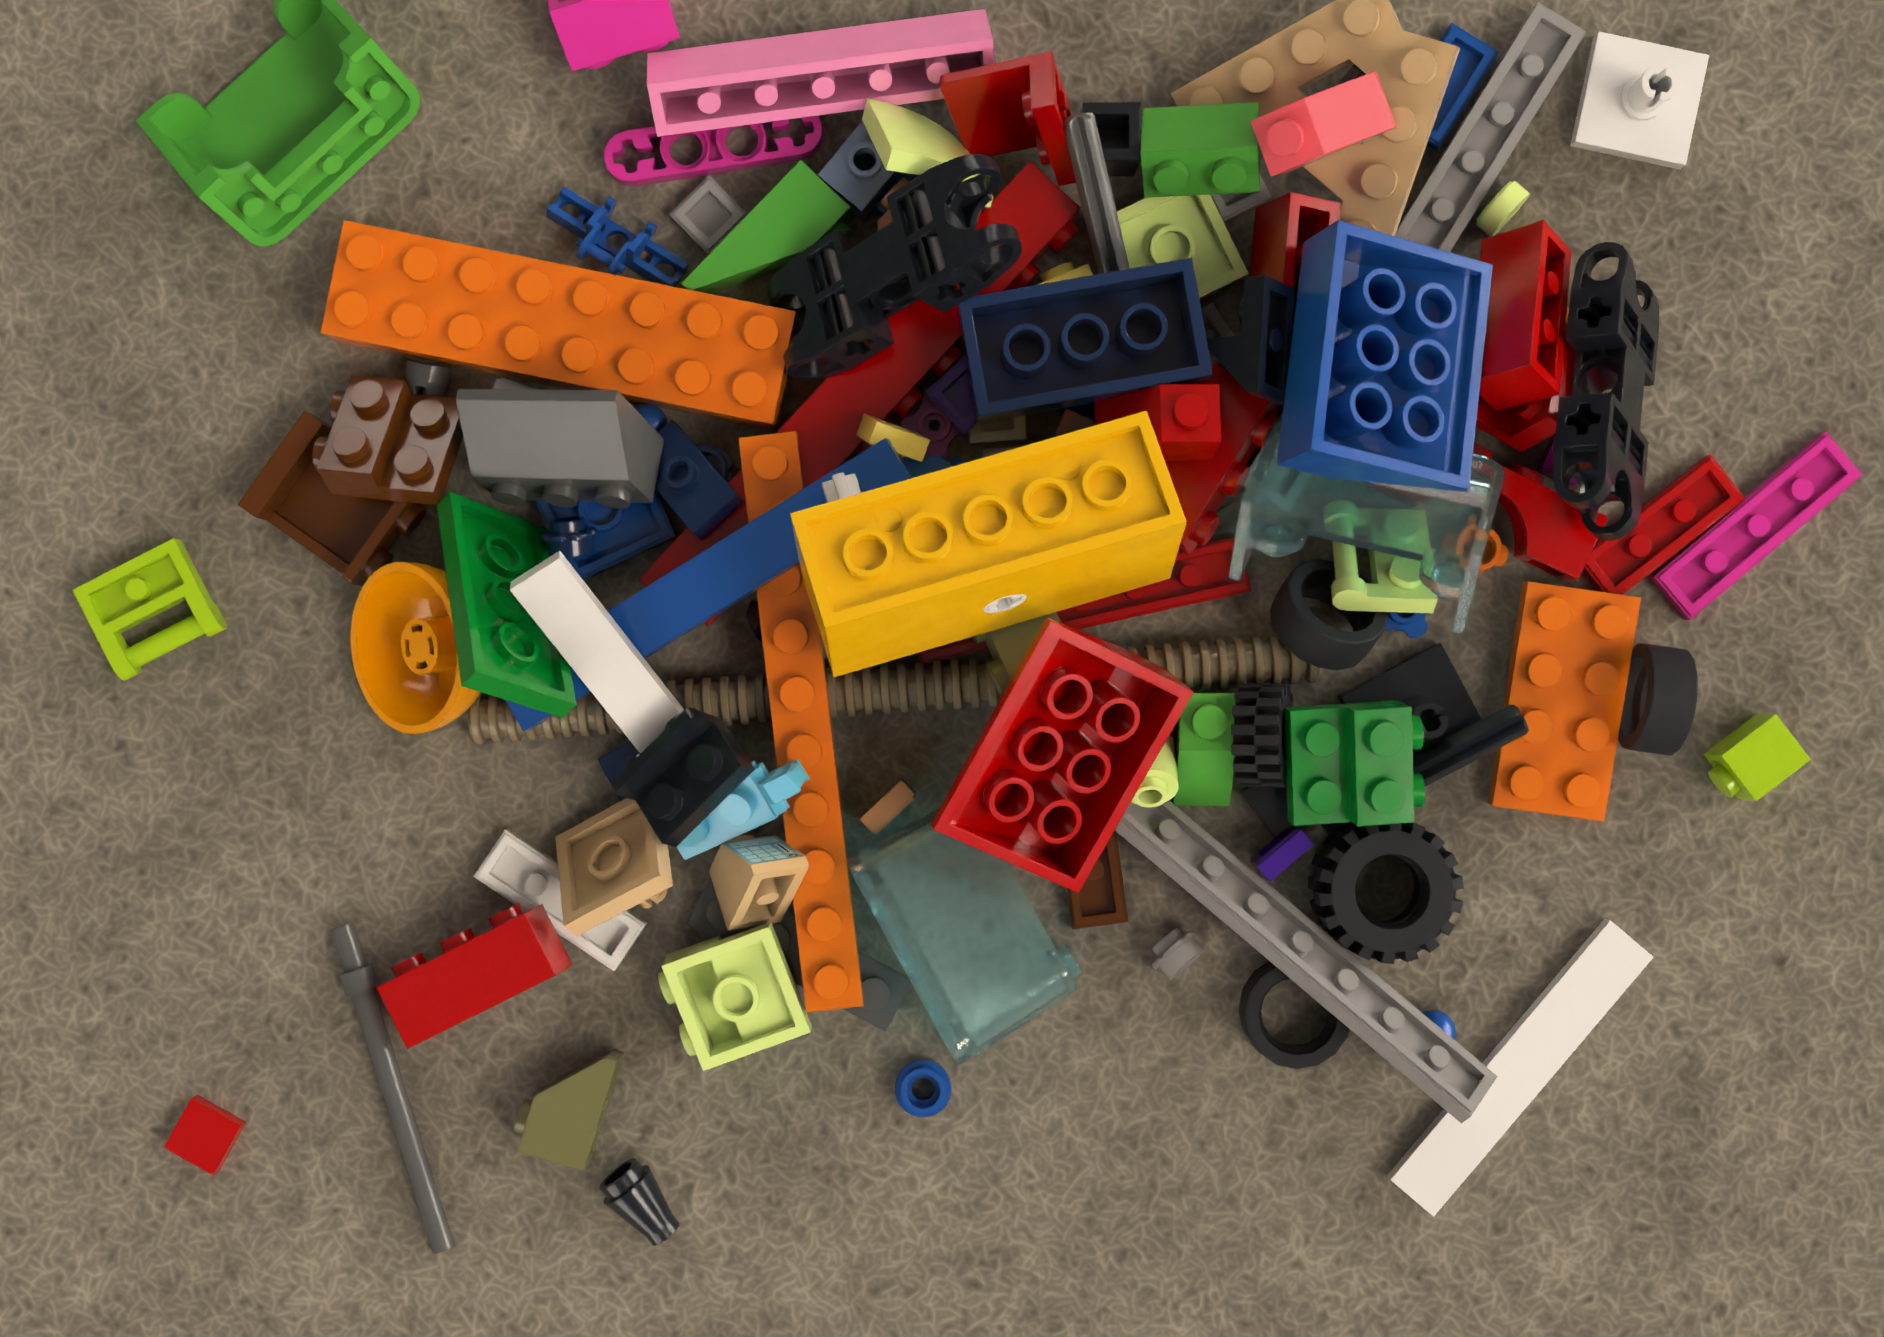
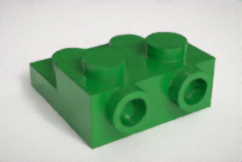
M1399 700L1284 708L1288 822L1293 826L1351 822L1359 827L1414 823V808L1422 807L1425 802V785L1422 775L1419 772L1413 773V750L1422 749L1424 730L1420 716L1412 715L1411 706Z

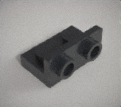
M687 708L669 720L664 731L642 753L637 754L627 763L625 770L611 783V787L616 795L637 802L662 844L677 847L755 768L721 718L693 708Z

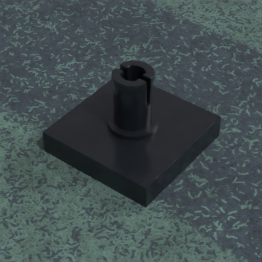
M1441 643L1430 646L1338 696L1342 704L1399 700L1411 706L1412 715L1420 716L1424 730L1423 747L1421 750H1413V755L1482 720Z

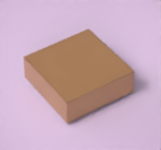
M901 778L859 820L873 834L875 832L878 834L915 799V791Z

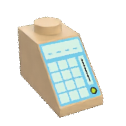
M739 835L722 843L709 873L727 931L760 926L768 922H772V924L781 922L809 868L806 856L776 835L755 838L753 835Z

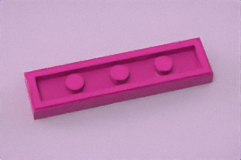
M1827 432L1820 433L1746 495L1744 501L1696 537L1649 578L1685 621L1691 620L1863 474Z

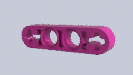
M819 116L796 118L802 120L805 128H814L813 133L805 135V144L794 146L791 137L775 138L774 141L778 150L767 152L768 138L762 123L657 137L655 126L627 130L614 135L605 147L604 162L609 173L617 182L625 186L634 187L800 161L812 157L820 149L823 142V127ZM794 119L773 121V133L789 131L791 129V120ZM739 127L752 129L758 135L756 149L746 156H736L726 147L729 134ZM683 136L695 137L702 143L700 158L690 165H681L675 162L671 156V148L674 142ZM661 139L660 153L666 168L657 170V162L654 158L638 161L637 171L628 173L623 164H616L617 158L625 156L626 146L634 145L638 154L655 153L651 141Z

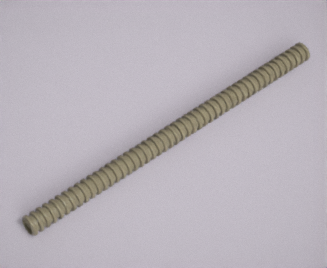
M1277 635L1268 636L1265 642H1261L1257 636L1250 637L1249 643H1243L1241 638H1233L1232 644H1225L1223 639H1217L1214 645L1208 646L1207 642L1203 640L1198 641L1196 647H1190L1188 642H1180L1179 648H1172L1170 643H1163L1161 649L1154 650L1152 644L1145 645L1144 651H1137L1135 646H1127L1126 648L1167 669L1191 690L1193 686H1200L1201 691L1210 690L1212 684H1217L1218 689H1227L1228 683H1235L1236 688H1238L1240 684H1246V682L1263 684L1267 680H1270L1271 684H1281L1282 679H1287L1289 684H1298L1299 678H1305L1307 683H1315L1320 674V668L1299 659L1282 644ZM987 656L985 658L986 662L977 663L975 657L968 658V664H959L958 659H951L950 665H941L940 660H934L933 666L924 667L923 662L919 661L915 662L914 668H906L905 663H898L897 669H888L887 664H880L879 670L871 671V668L868 667L860 672H851L837 677H833L831 668L826 669L831 718H838L839 712H847L848 717H855L856 711L865 710V715L869 716L874 714L875 709H882L883 714H891V708H900L901 713H908L909 707L918 706L919 712L927 710L929 705H936V710H944V704H953L954 709H961L962 703L971 702L972 708H977L980 706V702L988 701L991 707L997 706V700H1001L1003 694L998 692L987 667V662L994 660L992 656ZM757 673L755 679L748 680L747 675L744 674L738 675L737 681H730L729 676H721L720 682H713L711 677H703L702 683L695 684L693 678L685 679L684 685H677L676 680H668L666 684L668 690L684 710L693 708L721 718L726 726H732L733 720H740L742 725H748L753 718H758L760 724L767 723L768 717H771L767 678H765L764 673ZM592 692L576 702L577 705L563 718L554 715L529 731L522 730L504 699L492 695L488 699H484L482 694H480L472 706L468 708L469 732L477 745L485 744L487 738H491L494 743H502L505 737H509L512 742L521 741L524 735H527L528 739L532 741L538 740L540 734H545L547 739H556L557 733H563L565 738H572L575 732L578 731L581 732L583 737L591 736L593 730H598L600 735H609L610 729H616L618 734H624Z

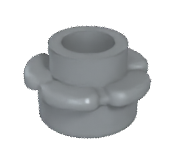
M1178 928L1171 931L1153 947L1152 951L1158 958L1153 962L1152 968L1154 970L1160 968L1169 980L1182 973L1204 952L1203 948L1194 938L1197 933L1190 931L1183 935Z

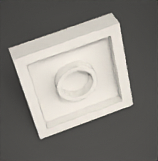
M1599 31L1593 37L1570 146L1680 170L1687 162L1709 55Z

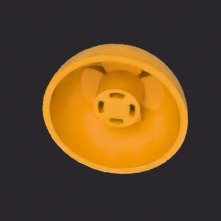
M394 562L376 570L367 579L358 595L351 621V654L359 686L373 711L393 729L406 734H420L436 730L460 717L481 694L479 691L461 686L446 572L427 564L415 562Z

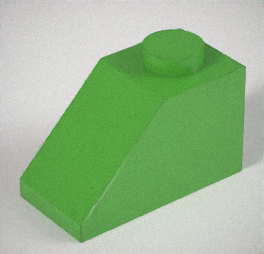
M1193 693L1175 724L1173 739L1175 741L1179 783L1178 792L1172 798V803L1175 806H1230L1234 777L1233 761L1235 758L1234 755H1231V745L1233 744L1231 724H1234L1232 708L1236 706L1234 700L1235 693Z

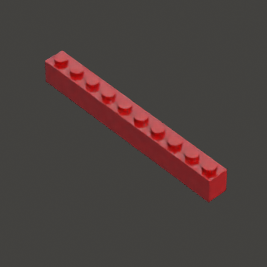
M1031 161L992 201L991 207L985 208L979 215L977 230L992 224L1014 226L1018 231L1022 245L1021 255L1014 265L990 286L973 296L1028 287L1041 272L1035 266L1038 260L1049 249L1056 255L1059 254L1079 231V228L1073 223L1077 220L1081 207ZM918 300L888 318L894 344L855 368L827 378L776 432L796 431L798 433L804 488L871 447L872 444L867 443L856 435L864 413L887 422L895 414L903 420L925 396L919 390L924 382L933 373L941 378L960 360L963 353L957 348L962 343L957 306L944 313ZM742 469L729 484L744 502L702 540L687 527L641 576L639 581L645 587L748 524ZM726 609L704 622L707 627L711 626Z

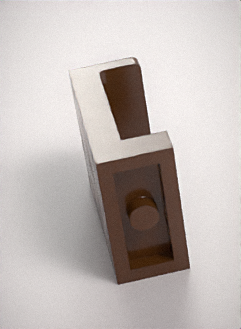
M303 411L237 505L254 517L267 520L342 573V578L350 584L363 586L376 570L392 563L394 555L389 550L401 533L409 536L418 527L426 514V508L419 503L332 495L313 464L314 444L319 437H328L332 426L319 417Z

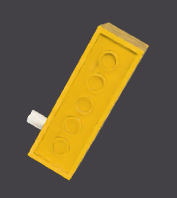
M1147 411L862 493L855 473L847 476L844 475V472L832 475L833 480L822 482L827 503L790 513L801 572L833 677L1170 579L1187 522Z

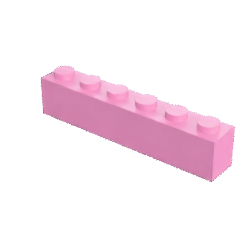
M986 9L647 53V89L656 134L659 137L864 110L867 98L894 105L944 99L940 89L941 75L995 63L993 37Z

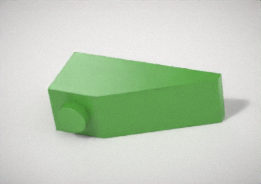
M800 160L681 284L688 290L715 294L778 272L796 255L836 229L849 235L852 229L847 224L852 220L851 208Z

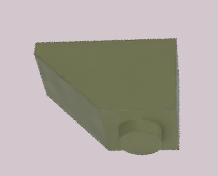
M613 1049L544 1086L533 1097V1101L524 1099L514 1127V1132L522 1134L517 1152L584 1171L592 1161L624 1052Z

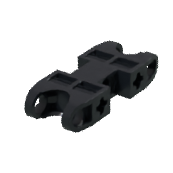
M981 154L963 155L930 168L887 196L893 222L862 242L836 229L796 255L773 276L767 287L771 306L796 311V313L806 312L801 330L791 340L792 346L783 355L787 375L797 380L815 381L851 370L894 344L888 318L918 300L945 313L990 286L1014 265L1022 252L1019 234L1014 226L992 224L977 230V222L981 211L992 200L991 194L999 188L1002 182L1000 169L994 158ZM980 174V175H977V176H975V177H972V178H970V179H968V180L963 181L965 178H968V177H970V176H972V175Z
M1603 242L1592 246L1580 256L1576 264L1571 287L1566 340L1575 351L1571 396L1559 397L1553 461L1555 490L1566 504L1581 511L1582 522L1594 537L1606 541L1620 539L1629 534L1636 527L1640 518L1649 442L1640 431L1644 386L1654 385L1659 339L1658 299L1647 283L1636 280V271L1634 270L1632 258L1624 246L1616 242ZM1608 257L1619 259L1617 272L1609 279L1600 281L1591 278L1592 270L1599 261ZM1637 295L1645 297L1643 307H1641ZM1612 389V391L1608 393H1603L1605 390ZM1573 476L1577 482L1579 494L1569 492V483ZM1610 501H1620L1624 504L1625 510L1618 522L1607 527L1597 525L1598 509L1602 505Z

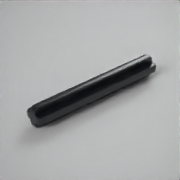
M1508 705L1413 755V773L1419 772L1422 775L1426 787L1526 735L1529 731L1528 724L1517 706ZM1353 823L1321 824V826L1328 835H1333Z

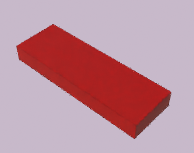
M1711 454L1707 455L1642 505L1638 523L1629 534L1612 541L1598 539L1583 572L1599 592L1623 595L1746 498Z

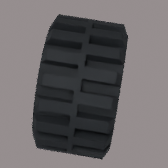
M1417 823L1359 827L1352 824L1337 835H1328L1323 841L1327 845L1322 854L1315 853L1311 864L1316 866L1314 876H1308V888L1313 890L1314 899L1309 901L1312 911L1321 920L1319 922L1321 927L1343 947L1367 960L1371 958L1376 959L1380 963L1394 964V959H1402L1405 962L1419 959L1417 952L1424 949L1430 953L1440 946L1435 939L1441 933L1450 935L1455 927L1454 924L1449 922L1452 912L1461 914L1463 901L1456 899V889H1464L1463 878L1454 872L1453 867L1458 865L1454 854L1443 848L1445 842L1436 834L1428 832L1424 826ZM1382 855H1394L1403 859L1412 872L1414 879L1413 896L1406 909L1398 916L1387 921H1374L1364 916L1357 906L1355 899L1356 881L1361 870L1371 860Z

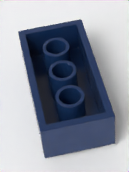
M1192 258L977 295L957 305L977 424L1093 404L1096 401L1159 384H1204L1213 375Z

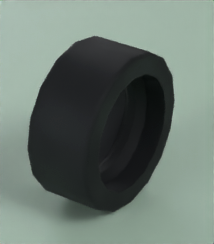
M1317 559L1302 562L1290 572L1274 597L1270 609L1274 631L1282 644L1293 654L1318 668L1337 671L1355 667L1367 656L1383 634L1388 618L1387 612L1345 611L1336 608L1346 617L1353 628V632L1338 630L1323 623L1310 611L1303 598L1321 600L1335 607L1332 604L1331 585L1336 580L1334 561ZM1358 572L1359 578L1363 579L1365 583L1372 584Z
M1638 643L1633 648L1618 741L1622 748L1669 756L1681 749L1691 729L1698 697V674L1695 660L1689 650Z
M1269 961L1253 972L1242 989L1238 1008L1242 1029L1254 1048L1276 1065L1294 1069L1317 1066L1337 1053L1348 1037L1349 1028L1328 1011L1326 1025L1320 1034L1308 1043L1289 1045L1281 1043L1270 1036L1263 1025L1261 1014L1263 1000L1273 986L1290 978Z

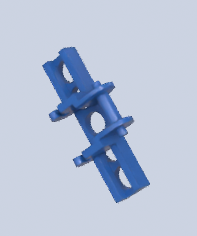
M563 187L559 198L554 204L551 203L548 206L546 217L579 237L576 245L579 247L576 257L582 260L588 254L607 266V273L609 274L623 273L626 267L650 282L676 287L688 269L687 262L651 241L657 229V226L652 222L646 225L645 233L640 231L636 236L610 220L609 217L616 206V200L610 196L606 199L604 208L602 206L597 207L568 188ZM567 204L575 205L580 211V216L576 219L560 208ZM614 234H621L627 239V242H625L620 250H614L608 246L607 238ZM644 249L651 254L652 259L649 263L639 258ZM663 263L670 264L675 270V276L671 278L656 269V267Z

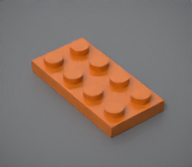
M1522 581L1502 709L1508 705L1517 706L1528 724L1529 731L1526 735L1495 750L1488 804L1497 807L1605 822L1641 597Z

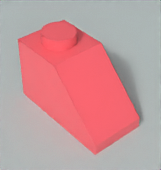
M1377 72L1366 74L1307 96L1250 121L1271 177L1291 172L1396 128Z

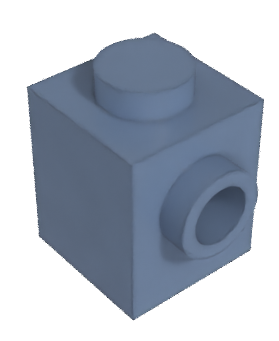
M861 122L820 171L818 177L850 206L851 213L862 222H865L874 211L876 203L902 172L885 169L865 125Z

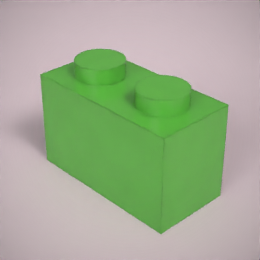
M1247 102L1143 108L1140 152L1144 198L1260 192V146L1250 122L1259 118V103Z

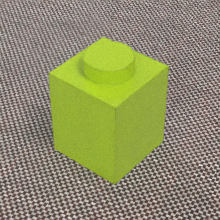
M1756 713L1703 754L1713 766L1708 771V775L1715 786L1729 798L1735 795L1737 799L1758 801L1811 760L1777 714Z

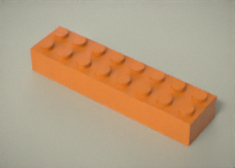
M343 220L320 333L340 344L568 390H618L628 402L653 404L662 409L777 432L789 378L783 355L792 346L791 340L795 337L800 321L796 311Z

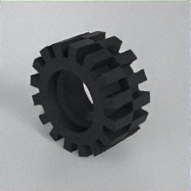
M1240 684L1238 692L1235 693L1234 697L1236 706L1232 708L1234 724H1231V735H1233L1231 755L1235 757L1233 761V770L1236 772L1235 779L1240 787L1287 788L1284 708L1293 707L1294 697L1293 693H1291V687L1287 684Z

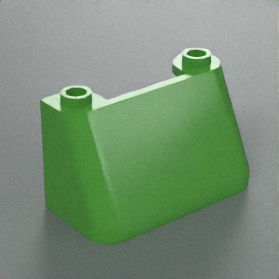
M274 0L273 14L287 32L206 107H203L194 97L187 93L176 92L165 95L156 101L135 120L198 198L246 240L256 246L273 245L287 237L401 132L417 115L420 107V94L417 88L336 0Z

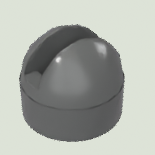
M407 359L404 380L414 395L423 394L425 387L426 396H444L450 385L452 367Z

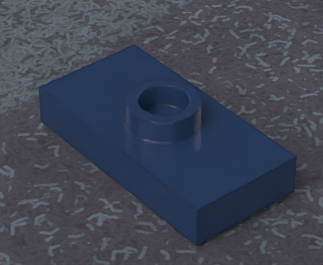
M672 419L658 431L664 438V444L655 488L688 528L702 540L744 501L683 429Z

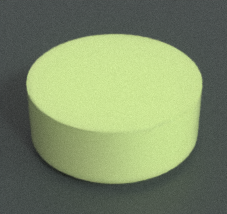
M1516 181L1508 182L1478 216L1476 226L1489 237L1495 236L1520 209L1530 193Z

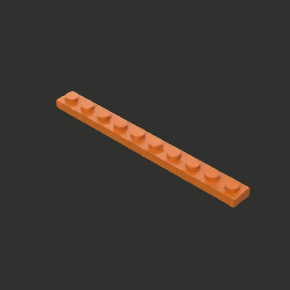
M796 431L738 438L748 523L804 489L798 433ZM800 564L756 591L777 768L799 759L810 777L808 781L802 784L799 793L786 799L790 807L787 808V811L783 812L786 843L805 855L809 864V868L793 898L806 1013L864 1006V995L822 637Z

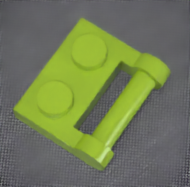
M173 538L72 590L113 671L123 681L142 672L141 666L203 634L212 637L227 629V624L218 606L212 601L181 539ZM187 601L193 615L130 647L127 645L121 633Z

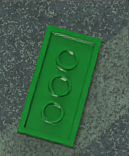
M449 491L437 504L461 686L563 718L577 705L570 665L510 591L511 581L549 558L547 544L544 540H540V534L546 531V528Z

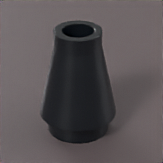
M635 1158L629 1159L615 1168L600 1184L599 1188L606 1196L603 1203L642 1233L653 1246L667 1240L678 1229L680 1223L672 1214L648 1165L641 1166Z

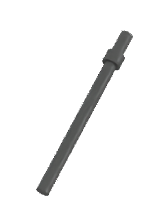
M348 923L331 929L344 972L339 974L345 995H352L432 1253H440L454 1247L455 1244L374 987L379 986L373 964H366L354 923Z

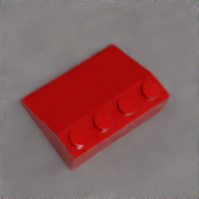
M1046 618L930 826L935 831L1079 893L1194 691L1167 669L1123 647Z

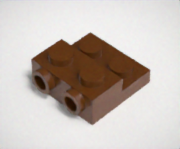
M351 375L346 391L337 390L332 396L330 414L334 423L329 436L319 437L313 447L314 467L319 472L332 495L437 505L443 498L463 439L456 398L426 396L422 394L414 395L411 393L406 381L401 379Z

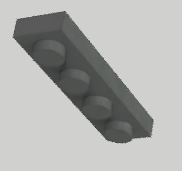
M711 878L686 925L710 938L720 935L722 939L754 928L748 927L727 931ZM786 912L781 922L773 923L772 925L795 984L803 987L795 916ZM858 950L864 1006L842 1009L886 1032L913 979Z

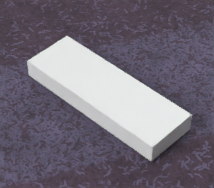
M510 829L504 830L473 876L513 904L520 903L525 912L543 904L559 935L613 971L621 964L648 923L630 910H627L576 936L563 925L558 862Z

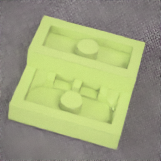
M867 98L862 121L886 170L921 175L930 168L951 159L970 155L962 142L952 133L927 117L901 106ZM980 174L972 175V176H970V177H968V178H965L963 181L968 180V179H970V178H972V177H975V176H977V175H980ZM991 194L992 200H991L988 204H986L984 207H988V208L991 207V204H992V201H993V195H992V194Z

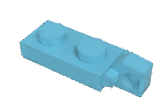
M799 759L768 772L763 762L756 764L754 760L751 761L755 770L677 846L684 860L766 824L787 811V808L790 806L786 799L799 793L802 784L810 779Z

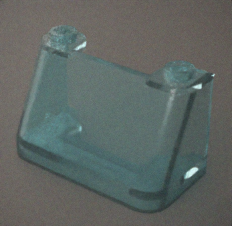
M939 805L850 854L847 864L946 1047L956 1063L961 1065L1076 992L1078 988L1073 980L1083 974L1067 945L1056 950L1008 862L933 830L930 825L941 807Z

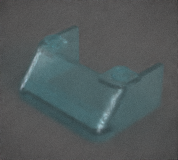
M1280 419L1270 433L1241 499L1229 578L1241 580L1253 549L1259 550L1268 556L1284 557L1301 550L1305 545L1308 535L1421 561L1419 578L1434 594L1446 598H1459L1451 632L1464 634L1505 478V471L1502 466L1488 457L1473 454L1469 490L1464 492L1327 478L1277 465L1282 419Z

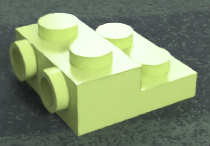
M772 922L724 939L719 935L667 954L661 965L663 971L658 973V979L663 996L669 1005L676 1003L684 1022L679 1025L683 1046L690 1057L697 1055L703 1071L811 1032L812 1025L806 1013Z

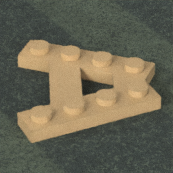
M1335 0L1177 89L1171 95L1176 106L1258 102L1259 117L1307 97L1301 91L1303 88L1350 62H1353L1365 74L1377 72L1396 128L1363 141V144L1360 142L1303 167L1343 201L1340 208V221L1395 236L1460 48L1449 43L1404 31L1389 0Z

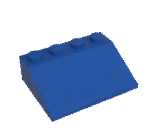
M1337 220L1304 241L1277 465L1327 478L1460 492L1469 490L1493 265Z

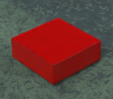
M196 1095L190 1099L164 1148L214 1175L220 1171L246 1121Z

